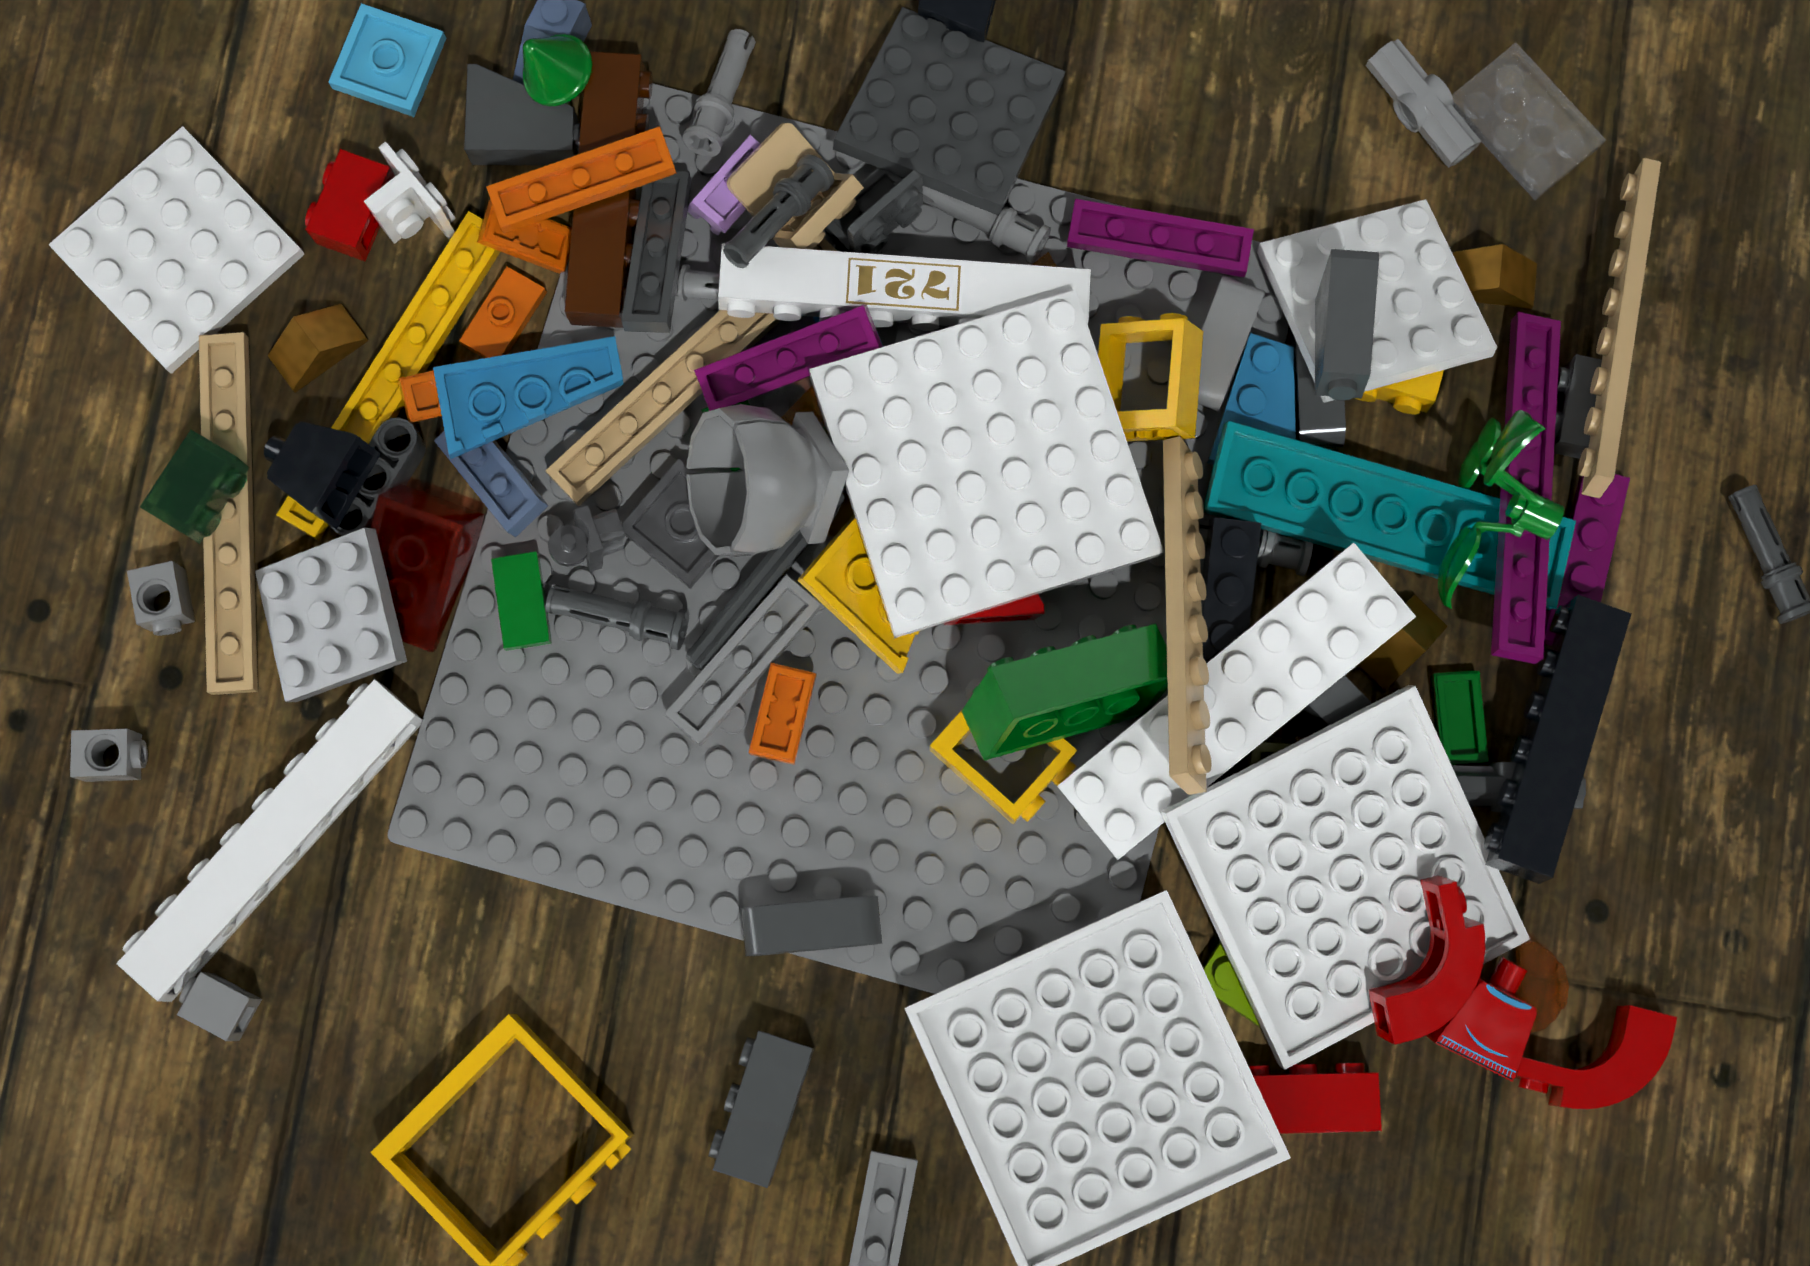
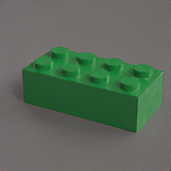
M1156 623L1140 628L1132 624L1116 630L1112 635L1097 639L1095 635H1089L1075 641L1069 647L1056 650L1054 646H1047L1037 650L1027 658L1014 661L1013 657H1006L995 661L987 668L986 675L980 684L973 689L972 696L962 709L963 716L983 760H989L1143 716L1168 688L1167 645Z

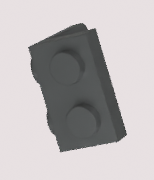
M877 168L860 183L864 188L854 198L856 204L852 210L842 218L834 219L825 230L845 252L877 254L888 242L887 235L899 225L902 228L909 226L922 212L923 176L917 170L912 171L903 178Z

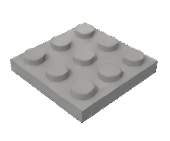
M364 527L255 571L285 702H299L407 662L376 529Z

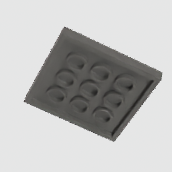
M902 7L834 138L833 150L903 178L912 171L917 170L923 176V186L999 216L1064 80L1065 71L985 40L984 43L976 41L960 31L947 29L946 24L932 18L926 20L919 16L918 13Z

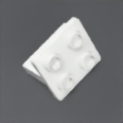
M384 142L378 148L394 172L395 177L364 200L365 204L394 244L401 238L407 239L415 235L422 228L423 221L428 217L433 220L450 241L455 233L450 223L456 218L446 206V200L431 182L426 183L419 174L416 164L403 149L395 153Z

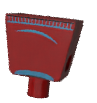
M1501 957L1489 981L1479 977L1471 997L1456 1016L1444 1026L1426 1036L1434 1043L1513 1082L1537 1015V1008L1516 995L1528 970Z

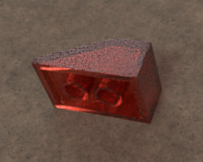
M401 484L379 495L371 528L376 529L402 642L433 653L437 649L471 565L485 514Z

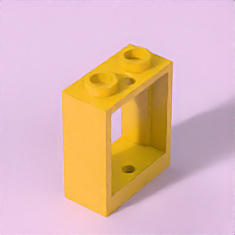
M1165 313L1160 315V320L1148 321L1140 317L1124 316L1118 319V323H1107L1100 326L1098 357L1127 442L1166 440L1178 436L1182 439L1195 438L1204 331L1188 321L1185 315ZM1172 340L1167 409L1120 411L1126 343Z
M962 710L930 745V752L1013 825L1020 817L1028 822L1046 802L1040 796L1051 782L1058 786L1077 767L1071 761L1077 749L1063 738L1047 743L1058 755L1013 804L955 752L971 733Z

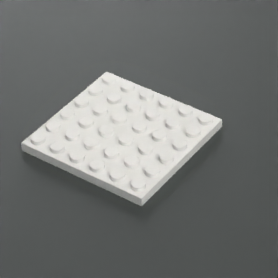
M1076 289L809 369V375L830 440L849 469L845 487L894 638L1152 559L1164 553Z
M1407 685L1207 788V792L1194 794L1161 811L1163 819L1278 1065L1284 1070L1374 1023L1368 990L1404 980L1420 967L1430 945V925L1421 879L1439 875L1456 881L1457 885L1460 886L1467 903V911L1463 914V917L1484 924L1485 957L1483 964L1530 940L1499 870L1485 865L1489 851L1484 850L1485 838L1416 686Z
M1167 890L905 1008L1018 1266L1060 1265L1291 1158Z

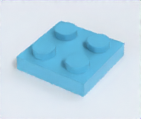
M361 3L328 83L334 90L415 117L447 38L441 30Z

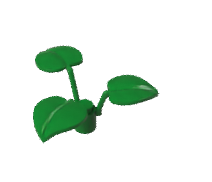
M1516 411L1502 432L1500 422L1491 418L1481 431L1478 440L1468 451L1458 477L1459 487L1469 489L1479 473L1484 476L1483 482L1485 485L1492 486L1495 483L1513 495L1505 513L1506 516L1512 518V524L1478 521L1472 528L1465 526L1455 538L1442 560L1438 573V593L1443 605L1452 609L1451 599L1453 592L1476 555L1483 532H1505L1521 537L1523 531L1526 530L1548 540L1554 535L1562 521L1565 510L1564 506L1530 491L1505 471L1506 467L1521 450L1540 432L1545 430V427L1534 420L1526 411ZM1491 457L1492 460L1488 465L1487 461Z

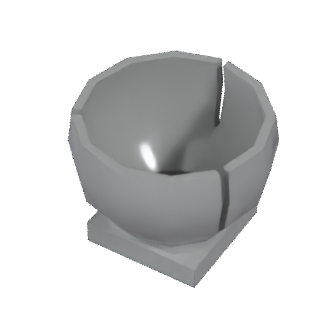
M743 404L722 407L702 414L691 435L686 468L723 467L739 468V470L687 473L689 509L700 539L715 555L740 557L779 549L799 530L808 544L824 543L849 469L813 412H796L793 424L790 425L769 408Z

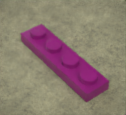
M1075 199L1067 247L1245 278L1254 229Z
M862 305L694 371L709 411L736 405L810 376L809 369L881 348L882 344L868 306Z
M1615 474L1614 480L1599 499L1581 494L1584 476H1579L1569 518L1576 520L1557 608L1559 605H1566L1577 595L1601 602L1630 478ZM1557 609L1547 610L1545 619L1544 644L1551 646L1556 633L1550 631V625Z

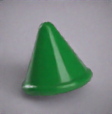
M556 34L545 38L528 39L523 44V83L533 101L549 107L560 106L570 102L584 90L592 73L593 62L587 45L581 39L573 35Z

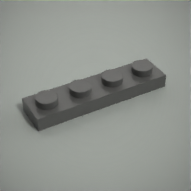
M676 171L677 174L642 186L622 314L624 331L670 333L692 184L689 171Z

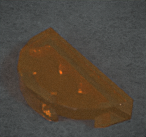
M1526 941L1516 947L1517 964L1528 970L1518 992L1519 997L1537 1008V1015L1531 1033L1547 1028L1550 1023L1556 1020L1561 1010L1565 1008L1568 999L1569 983L1564 966L1561 962L1557 961L1550 951L1543 948L1538 942Z

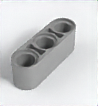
M1224 275L1221 278L1201 329L1204 332L1198 395L1199 405L1218 412L1265 294V291Z

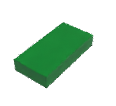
M538 552L492 558L503 648L509 651L552 644Z
M1480 671L1433 673L1430 675L1435 730L1451 765L1488 763Z

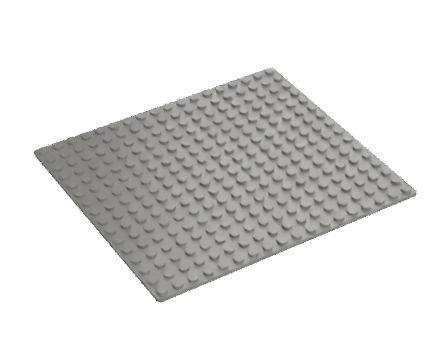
M653 83L651 99L644 98L643 114L649 115V130L660 126L675 170L690 172L692 184L689 205L749 135L761 144L782 123L793 124L834 173L853 174L861 183L878 168L833 150L837 131L732 104L734 108L733 120L729 125L725 126L721 136L723 145L720 153L711 157L702 156L688 149L682 140L685 129L692 126L696 116L694 110L695 103L700 95ZM1021 179L1016 180L1004 208L1009 209L1011 207L1017 210V216L1038 227L1047 225L1051 228L1047 243L1034 264L1026 262L1025 255L1005 245L1000 247L993 245L992 241L989 240V235L925 202H923L921 206L922 212L916 220L905 228H902L900 225L887 235L888 242L877 253L883 255L1091 269L1088 327L1097 354L1101 324L1118 323V319L1124 316L1140 317L1148 321L1160 320V315L1165 313H1177L1187 316L1188 321L1202 329L1223 275L1265 291L1250 333L1285 344L1289 324L1257 254L1261 242L1252 240L1245 278L1067 247L1075 199L1116 206L1121 205ZM642 186L636 188L637 200L641 198ZM746 209L725 234L721 231L719 235L711 232V225L702 217L695 219L687 212L679 269L683 265H689L691 270L720 273L722 243L731 241L753 216ZM633 227L632 243H634L636 227ZM824 229L823 231L826 233L824 238L837 251L845 252ZM773 239L765 245L779 247ZM568 259L565 272L560 274L538 349L615 336L624 385L511 433L505 453L548 504V507L517 537L507 533L490 510H487L388 829V839L398 845L743 941L742 908L848 897L878 896L882 944L789 954L937 994L1139 903L1159 827L1117 860L1053 782L1040 794L1046 802L1028 822L1020 817L1013 825L930 752V745L964 708L973 694V689L980 684L986 675L987 668L997 660L1006 657H1013L1014 661L1027 658L1037 650L1047 646H1054L1056 650L1069 647L1075 641L1089 635H1095L1097 639L1112 635L1116 630L1132 624L1140 628L1156 623L1167 645L1163 440L1127 442L1164 550L1161 556L1039 593L1038 595L1044 604L1045 614L1035 620L944 625L943 623L920 630L919 634L915 635L907 654L909 659L903 673L899 674L894 672L822 604L819 612L774 662L775 664L817 674L795 765L749 754L769 669L707 740L699 746L671 722L664 713L701 672V670L688 661L686 658L687 652L769 551L740 557L719 555L690 589L627 536L622 539L624 550L603 556V568L593 572H589L587 557L576 566L567 567L558 564L549 554L548 542L551 534L559 527L566 525L575 526L574 509L588 505L592 516L616 508L622 524L678 459L687 465L691 435L703 414L701 409L708 407L703 393L579 507L549 477L545 470L719 311L718 300L688 297L686 301H680L679 297L675 296L670 333L624 331V328L571 325L565 314ZM712 284L711 288L719 289V285ZM801 316V319L797 321L781 320L753 347L813 325V316ZM893 322V325L890 327H875L883 346L896 343L898 322ZM1172 340L1126 343L1120 411L1167 409ZM1242 354L1219 412L1198 404L1195 438L1183 439L1192 452L1196 451L1202 462L1203 477L1198 479V492L1202 498L1203 505L1213 470V465L1208 464L1207 461ZM810 376L748 400L750 406L769 408L790 425L793 424L796 412H813L823 429L828 432ZM723 467L692 469L696 473L731 471L730 468ZM843 488L842 493L848 494L847 490ZM840 506V507L838 508V510L834 513L832 522H833V520L835 519V517H836L838 511L840 510L841 506ZM1204 513V517L1202 519L1209 520L1214 517H1221ZM827 536L824 543L809 544L781 580L787 574L813 596L797 579L833 538ZM537 551L540 558L546 600L552 584H557L573 590L601 595L623 602L636 604L637 601L648 600L651 601L653 607L678 612L680 609L689 610L688 629L680 650L671 649L670 643L649 638L638 641L629 636L628 631L564 615L548 613L552 644L506 651L503 648L491 559ZM1200 559L1201 574H1203L1204 559ZM1168 688L1157 700V702L1153 705V707L1168 695ZM1141 717L1064 738L1077 749L1075 756L1071 759L1077 766L1072 773ZM972 733L955 750L962 759L1013 804L1058 755L1055 750L1045 743L984 761Z

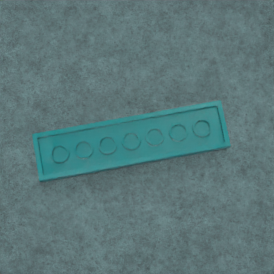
M1227 421L1223 425L1204 502V513L1225 519L1262 523L1261 529L1341 552L1355 543L1369 560L1438 579L1440 565L1447 550L1465 526L1472 528L1478 521L1499 523L1500 511L1499 498L1232 421ZM1565 517L1562 518L1558 529L1549 542L1546 610L1557 609L1576 520ZM1486 531L1482 533L1477 553L1458 585L1495 595L1498 532Z

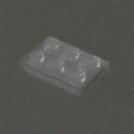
M1514 43L1452 94L1453 107L1487 149L1534 200L1542 196L1606 141L1600 132L1517 43Z

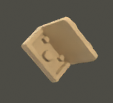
M782 123L729 176L727 187L747 211L754 216L773 197L776 183L780 179L789 178L797 169V163L804 155H815L821 160L823 159L793 124ZM831 169L834 176L832 187L825 192L820 191L811 201L809 211L801 216H793L775 235L773 240L779 247L813 249L825 237L826 233L823 230L834 219H840L852 210L856 204L854 198L864 187L853 174L834 173Z

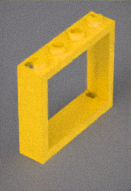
M508 1014L370 1153L479 1266H518L529 1255L524 1250L525 1245L536 1234L542 1240L547 1237L563 1220L558 1212L570 1200L576 1205L579 1204L596 1187L597 1183L592 1177L605 1164L612 1170L631 1151L626 1142L634 1134L517 1014ZM518 1040L598 1121L611 1137L497 1251L404 1153Z

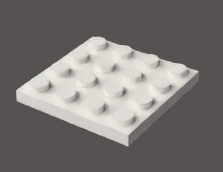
M183 126L48 244L171 374L199 350V335L218 333L305 255L301 248Z
M1426 199L1259 244L1257 254L1314 383L1315 299L1331 249L1379 252L1371 374L1365 391L1493 357L1497 349L1489 328ZM1321 396L1323 403L1334 400L1329 396Z

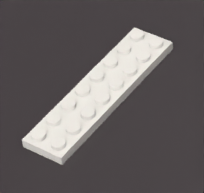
M1355 543L1346 548L1206 663L1209 672V682L1207 685H1204V701L1210 713V726L1205 729V745L1210 752L1212 763L1211 771L1206 773V787L1211 785L1416 617ZM1168 695L1057 786L1117 860L1165 822L1161 811L1192 796L1188 795L1169 776Z

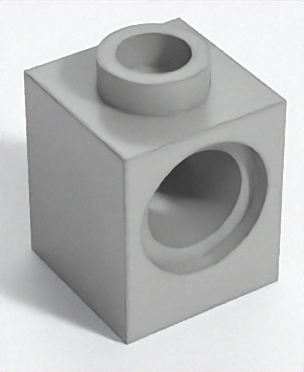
M173 561L127 571L137 625L150 632L153 631L154 635L162 636L180 632L182 630L181 625L195 622L186 569ZM169 591L170 602L167 607L161 611H155L154 601L161 592Z
M130 729L71 730L70 777L85 782L141 780V768L146 767L148 760L147 745L142 740V734ZM116 744L119 749L118 759L114 764L106 767L103 761L104 752L109 746Z
M200 972L197 978L192 977L183 988L179 998V1002L183 1004L177 1015L225 1041H240L262 999L214 973Z

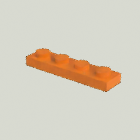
M659 126L486 186L500 228L503 234L677 173Z

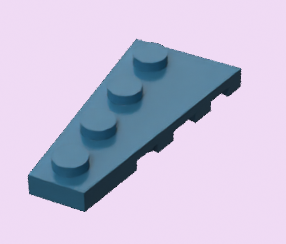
M615 336L433 367L450 459L624 385Z

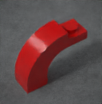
M1439 875L1420 880L1430 925V945L1424 961L1406 979L1368 990L1377 1036L1394 1045L1424 1037L1448 1023L1469 1000L1482 972L1485 957L1484 924L1463 917V914L1467 911V903L1462 889L1457 885L1456 881Z
M1632 1005L1617 1006L1609 1043L1596 1060L1581 1068L1568 1069L1522 1057L1516 1074V1078H1520L1518 1087L1547 1094L1548 1087L1552 1086L1548 1105L1561 1108L1596 1109L1619 1103L1644 1088L1660 1070L1671 1048L1677 1017Z

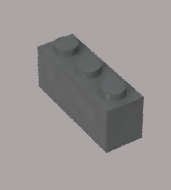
M758 1031L756 1039L747 1037L739 1060V1065L746 1067L741 1085L732 1083L724 1111L730 1112L731 1115L726 1130L717 1129L708 1157L716 1159L713 1167L714 1171L765 1188L771 1185L815 1048L763 1031Z

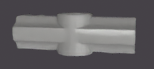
M1399 39L1384 45L1368 60L1366 67L1393 99V108L1401 123L1411 132L1416 133L1419 131L1448 168L1453 165L1455 166L1478 147L1481 140L1453 107V96L1447 85L1435 74L1427 75Z

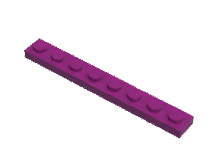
M1518 312L1511 319L1505 426L1516 411L1523 410L1528 412L1538 423L1542 424L1545 430L1540 432L1521 450L1506 467L1505 471L1530 491L1552 501L1561 321ZM1501 488L1499 523L1512 524V518L1506 516L1505 513L1513 495ZM1526 530L1523 531L1521 537L1511 533L1498 532L1491 645L1492 656L1532 664L1538 663L1544 657L1550 539L1545 540Z

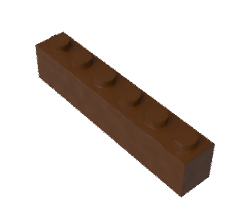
M590 52L593 66L589 82L584 88L578 154L649 130V115L643 114L644 98L651 99L653 77L652 71L645 70L641 54ZM636 188L573 210L565 300V314L571 325L623 328L622 314L633 250V227H636L640 205V200L636 199Z

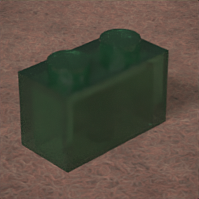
M190 430L140 505V508L200 544L204 537H209L217 529L222 518L220 512L228 500L236 497L242 491L247 481L246 473L250 467L235 455L195 431Z

